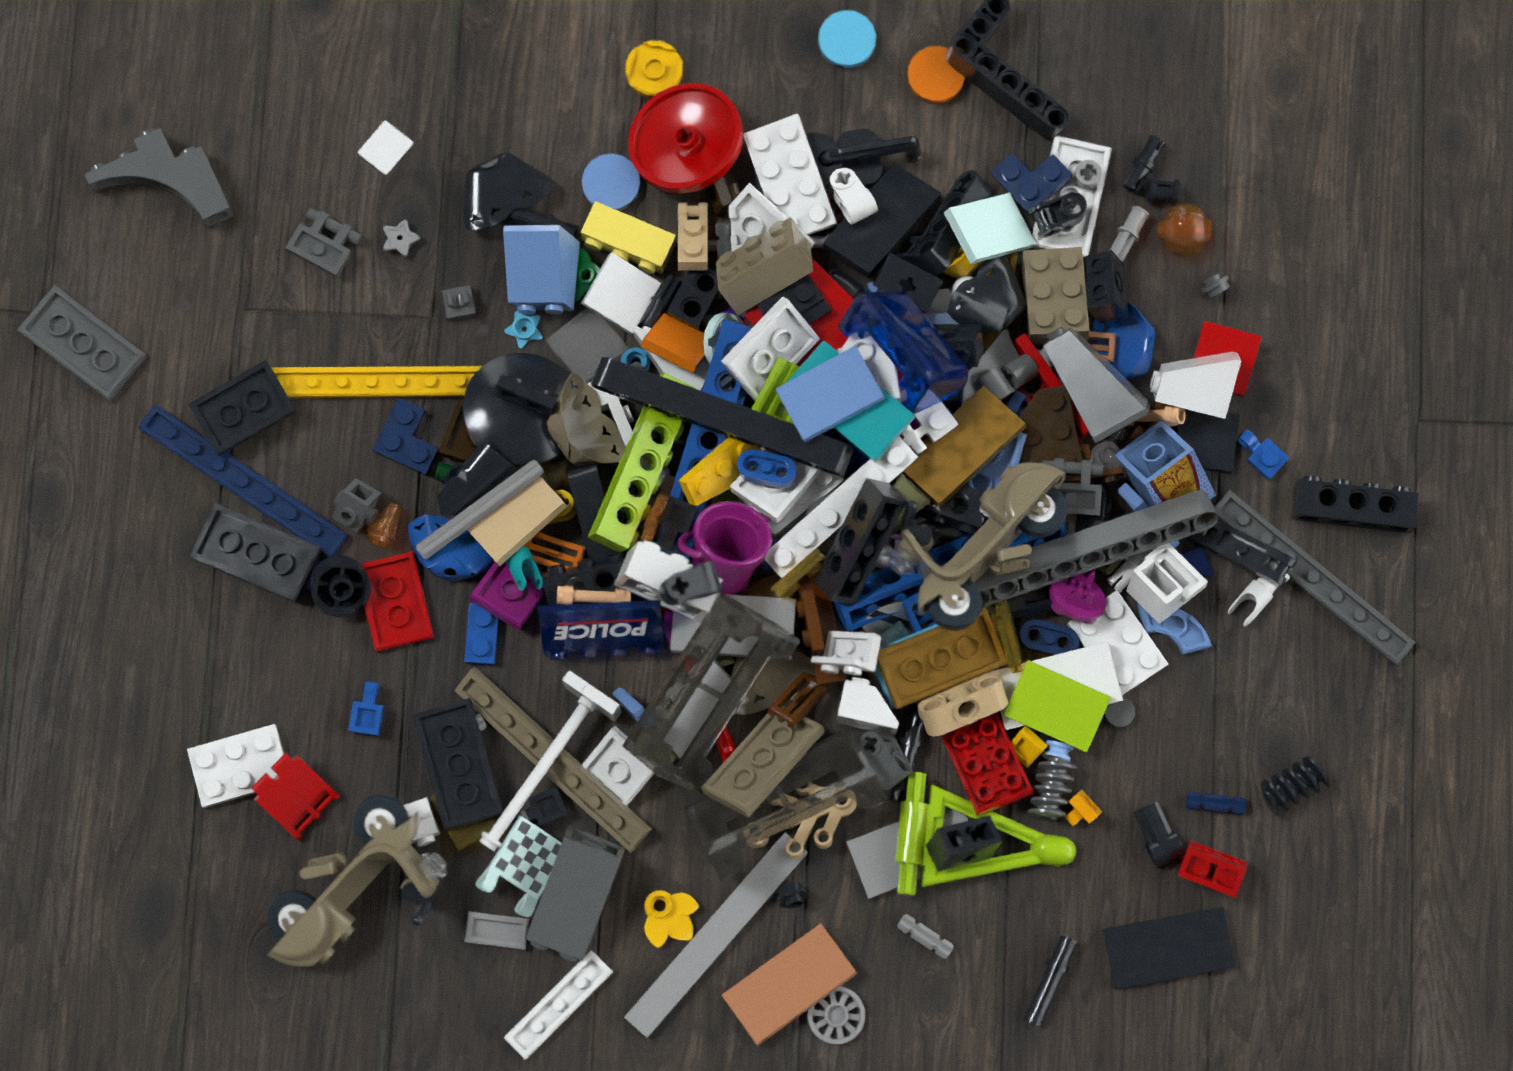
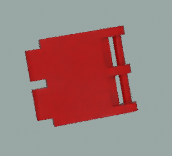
M284 753L271 767L277 776L272 779L265 773L251 788L258 794L254 800L294 838L299 840L302 837L300 834L314 819L318 820L321 817L320 813L333 799L337 801L340 795L299 756L296 755L292 759ZM329 793L330 795L314 810L313 807ZM309 813L310 816L295 830L294 827Z

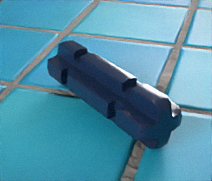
M1188 792L1186 807L1196 810L1200 807L1205 811L1223 813L1231 811V814L1241 815L1245 813L1246 799L1242 797H1232V799H1229V796L1207 793L1203 796L1198 792Z

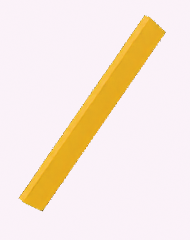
M482 366L271 368L289 398L464 397L471 378Z

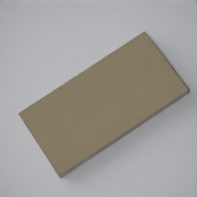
M767 714L701 787L703 793L749 818L825 732L823 726L804 716L791 729L787 726L788 722L784 721L781 723L777 720L778 716L774 715L771 717Z

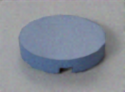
M617 154L600 155L593 159L584 169L582 177L583 193L592 205L596 201L621 211L627 208L638 196L640 189L638 171L633 163L624 156Z

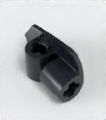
M484 439L468 456L464 464L458 462L447 472L444 479L446 487L437 496L440 514L458 515L518 471L519 468L505 459L496 448L493 449L490 443Z

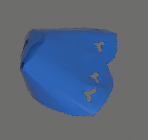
M1127 302L1128 317L1105 322L1110 327L1105 333H1116L1114 363L1111 365L1130 381L1147 374L1149 371L1156 334L1152 324L1135 306ZM1095 318L1093 332H1103L1105 328L1103 323H1100ZM1095 340L1096 345H1109V341ZM1097 351L1101 355H1108V352Z
M425 514L409 523V540L417 559L426 569H431L429 572L440 579L450 582L467 580L487 571L495 562L468 530L428 559H424L417 551L416 545L438 529L435 523L443 526L450 519ZM422 523H425V524L421 527V530H420V531H419L418 529H414V527H416V526L419 527ZM453 568L456 571V575H447L444 570Z

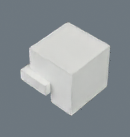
M1168 543L1155 548L1144 557L1143 563L1133 570L1126 591L1160 624L1203 590L1208 581Z

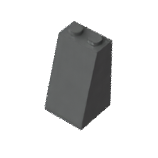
M569 825L525 939L531 941L530 944L538 949L548 950L550 948L560 952L559 955L564 959L570 961L579 959L583 961L625 848L618 843Z

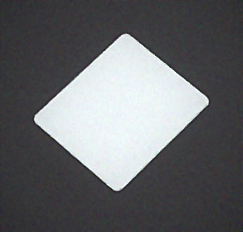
M384 121L361 147L358 154L382 173L388 174L412 146L413 141L387 121Z

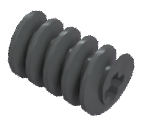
M1041 754V757L1047 761L1039 762L1038 768L1045 773L1036 774L1035 779L1043 785L1033 786V792L1039 795V797H1032L1030 803L1037 808L1029 809L1027 814L1045 820L1056 821L1057 817L1066 816V813L1060 810L1059 806L1069 804V801L1061 797L1062 794L1071 793L1072 791L1064 785L1065 782L1074 781V777L1067 774V770H1075L1077 766L1067 759Z

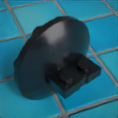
M530 353L506 354L487 362L471 378L464 395L463 420L469 437L476 446L484 439L487 440L493 449L496 448L505 459L516 467L522 468L532 460H536L539 465H543L556 459L563 452L548 431L547 421L569 375L553 361ZM571 380L570 389H577L576 385H574L573 381Z

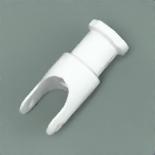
M1272 561L1268 565V568L1275 570L1277 564ZM1286 574V575H1285V578H1286V581H1285V582H1287V581L1290 579L1289 575ZM1261 577L1257 580H1252L1230 606L1228 614H1231L1245 600L1255 601L1256 607L1243 624L1244 627L1247 626L1271 601L1273 593L1278 587Z

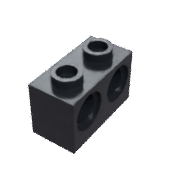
M709 268L708 270H689L667 310V315L699 331L703 327L706 328L708 322L714 317L715 313L711 311L715 303H721L724 299L718 290L717 272ZM703 281H708L714 287L708 292H703L698 289V285ZM694 306L700 310V313L696 317H688L684 311L688 307Z

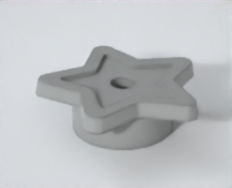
M403 220L396 227L384 226L383 228L388 238L383 247L384 251L395 250L406 257L412 243L420 240L417 234L409 231L407 220ZM402 236L403 238L402 240H397V237Z

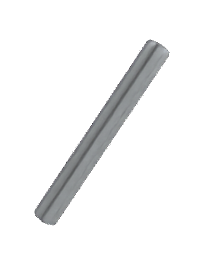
M536 460L527 463L416 545L417 551L424 559H428L544 473L542 467Z

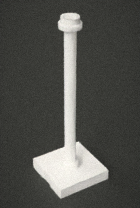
M570 670L562 681L568 691L579 697L577 701L579 705L489 833L483 831L481 834L483 837L480 839V842L492 851H495L497 847H501L502 843L498 840L588 712H593L596 709L614 722L622 713L618 703Z

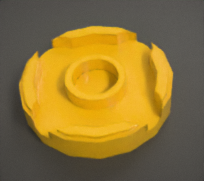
M647 41L630 52L626 60L625 73L630 87L637 94L646 98H652L659 92L680 84L683 77V63L679 54L671 45L662 41Z

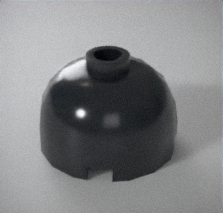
M344 555L331 556L321 561L314 568L310 577V593L314 603L326 615L334 617L349 616L355 613V609L367 603L371 594V581L365 568L354 558Z

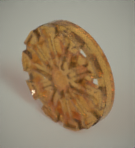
M660 493L654 506L651 507L643 527L644 532L641 543L644 541L653 542V538H655L658 531L659 521L668 503L669 496Z

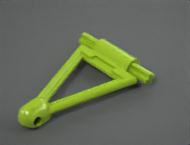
M911 772L908 775L906 801H902L900 806L895 863L900 864L897 894L915 896L918 866H923L921 886L925 887L1036 864L1056 867L1065 866L1071 863L1076 856V847L1071 839L1043 834L993 811L977 817L969 800L933 784L930 787L929 804L924 803L926 774ZM945 807H948L972 819L990 815L997 830L1030 844V851L994 857L938 872L925 845L935 831L943 827Z

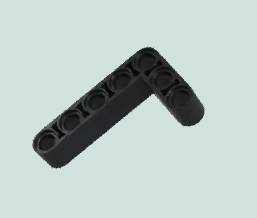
M985 0L953 38L946 51V61L952 68L1041 137L1047 140H1054V137L1060 136L1067 126L1070 117L1069 113L1061 104L984 46L1002 25L1010 10L1009 0ZM990 8L996 9L1000 14L993 13ZM973 28L980 29L983 34L976 33ZM956 48L963 49L966 54L959 53ZM979 66H985L989 72L982 71ZM1002 83L1010 85L1012 90L1004 88ZM1025 101L1032 102L1035 108L1029 107ZM1048 119L1055 120L1058 126L1052 125Z

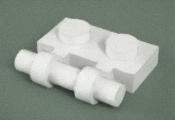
M923 376L901 391L903 406L914 414V419L920 425L919 428L913 430L909 424L902 432V435L905 437L903 440L908 446L911 445L917 455L927 448L920 439L925 434L932 443H935L958 426L957 421Z

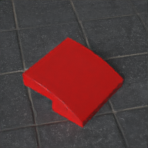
M1204 321L1193 358L1227 352L1238 353L1241 364L1232 394L1244 397L1262 336Z

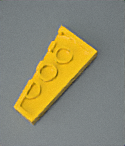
M728 437L678 480L688 502L698 506L730 489L732 483L740 475L737 468L739 456L747 450L761 451V449Z

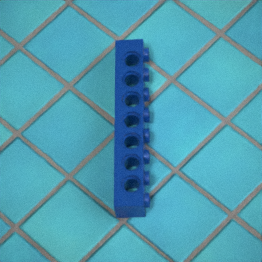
M727 319L723 320L702 389L703 392L742 406L744 405L746 395L742 394L743 387L736 379V385L732 391L727 392L721 388V377L725 374L732 375L722 364L721 360L729 353L730 348L737 345L753 327ZM694 424L691 425L670 496L686 502L685 494L678 480L691 470L698 460H702L715 449L706 448L702 442L703 435L706 432L713 431ZM713 432L718 437L717 446H719L724 440L728 438L727 436ZM709 500L697 506L699 509L692 525L695 524L699 514L706 509ZM661 525L656 540L658 546L667 528L664 525ZM680 532L672 551L664 548L660 549L661 552L679 554L688 560L691 558V556L683 553L678 548V539L682 535ZM692 536L685 542V545L695 550L694 537Z
M1065 523L1053 535L1043 538L1031 537L1021 532L1007 548L1026 544L1032 548L1067 536ZM962 537L931 549L928 553L936 564L944 566L971 538ZM901 561L870 573L854 605L833 601L835 611L848 632L895 614L891 613L865 620L875 610L888 604L901 602L919 592L924 580L913 564L909 563V567Z

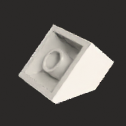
M852 677V681L845 680L836 723L895 736L899 723L877 688L870 686V681L863 678Z

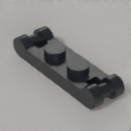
M1220 520L1212 528L1191 535L1188 539L1195 546L1204 548L1279 588H1282L1286 581L1285 575L1288 570H1293L1297 563L1291 556ZM1210 531L1216 532L1213 539L1207 537ZM1271 560L1278 563L1275 570L1268 568Z

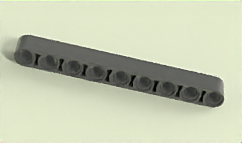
M1199 490L1032 547V553L1029 556L1010 560L1028 559L1030 567L1027 570L1005 575H995L988 568L974 582L981 594V608L1208 530L1218 522V513L1207 493Z

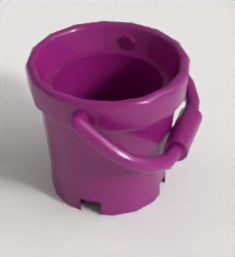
M723 501L703 510L695 524L691 525L688 533H683L680 536L678 548L683 553L694 557L692 566L713 561L718 577L723 579L721 582L723 591L717 594L735 595V593L741 590L743 593L747 589L755 568L764 561L771 547L772 533L768 525L770 518L757 512L754 508L739 502ZM692 536L694 537L695 550L685 545V542Z

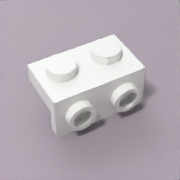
M828 631L823 657L812 656L811 663L820 665L822 672L839 674V670L861 676L862 671L875 672L881 636L875 633Z

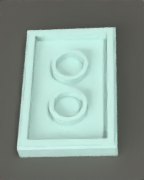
M1010 193L950 207L944 212L970 264L1030 249L1036 244Z

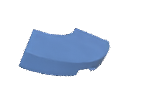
M1139 603L1137 604L1141 622L1147 634L1157 633L1168 637L1177 645L1182 655L1212 647L1206 631L1192 615L1190 616L1183 610L1177 609L1159 624Z

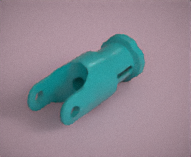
M523 545L505 561L519 590L523 591L526 588L527 583L524 575L532 580L536 589H542L543 578L530 550Z

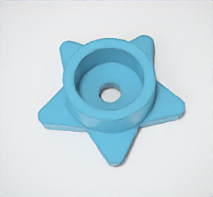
M516 311L514 322L505 329V333L516 337L519 348H523L529 340H541L542 335L537 329L540 316L534 315L529 317ZM527 327V331H522V328Z

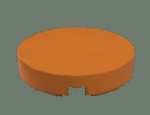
M930 46L918 51L911 59L907 71L908 85L913 94L931 104L945 103L954 99L962 89L965 80L963 75L947 63L945 56L948 48L942 46Z

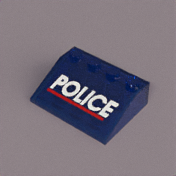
M661 600L538 606L543 652L545 656H550V660H568V655H580L581 659L599 658L598 654L610 653L611 657L614 658L628 657V652H641V656L659 655V650H665Z

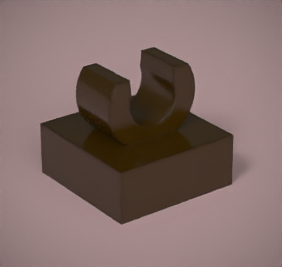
M724 177L707 186L704 190L714 217L725 214L729 209V205L741 193L738 183L727 186Z

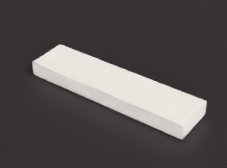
M591 950L584 957L583 961L581 960L504 1038L526 1060L613 971Z

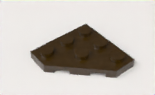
M1065 385L1038 390L1019 417L1026 423V428L1021 433L1027 434L1019 463H1043V460L1055 461V458H1064L1065 462L1082 463L1071 398Z

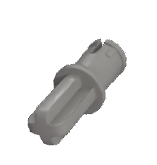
M1138 206L1132 207L1124 225L1118 228V236L1110 249L1122 262L1133 243L1138 242V234L1149 217V213Z

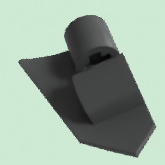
M1007 329L1002 331L981 356L978 367H972L964 376L961 406L983 386L1000 401H1003L1013 394L1014 390L1038 376L1036 363L1027 354L1018 355Z

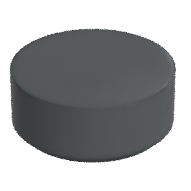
M1122 697L1123 701L1108 704L1104 717L1109 725L1115 728H1123L1133 721L1135 708L1127 698Z

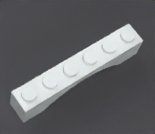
M898 436L876 462H873L871 459L867 461L772 546L765 557L767 563L781 578L786 576L843 525L866 478L890 483L918 458L916 453Z

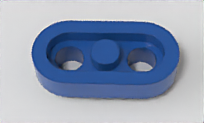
M751 449L743 452L737 460L740 476L749 482L776 488H787L797 478L795 463L786 456ZM751 466H758V469L755 471L748 470ZM780 472L787 473V475L782 478L777 476Z

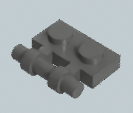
M310 208L306 218L314 222L311 228L300 223L285 248L288 252L338 278L352 255L351 250L343 245L347 241L358 245L362 235L353 230L354 227L347 223L342 225L331 219L330 214L324 211L318 212ZM326 228L337 235L334 240H331L321 234L322 230Z
M1055 458V461L1043 460V464L1053 466L1066 474L1081 475V483L1063 482L1059 487L1060 493L1065 498L1068 514L1100 515L1102 485L1090 484V475L1103 476V464L1091 463V460H1082V463L1065 462L1064 458Z

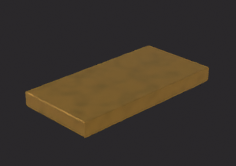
M984 386L952 414L958 426L935 443H932L929 437L925 439L923 443L927 448L918 454V458L902 471L911 482L939 507H942L1026 428V423Z
M986 607L981 608V613L977 620L965 629L954 631L937 626L880 649L877 657V665L895 709L1008 664Z

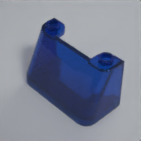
M867 292L861 294L853 300L838 325V328L846 337L859 333L858 337L862 340L871 335L903 375L898 386L901 389H906L907 400L902 405L913 414L919 413L960 393L968 382L967 366L933 327L912 299L904 292Z

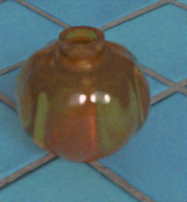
M1185 202L1174 205L1169 209L1164 220H1158V238H1163L1167 249L1176 256L1192 257L1203 250L1204 242H1211L1212 219H1205V211L1196 204Z

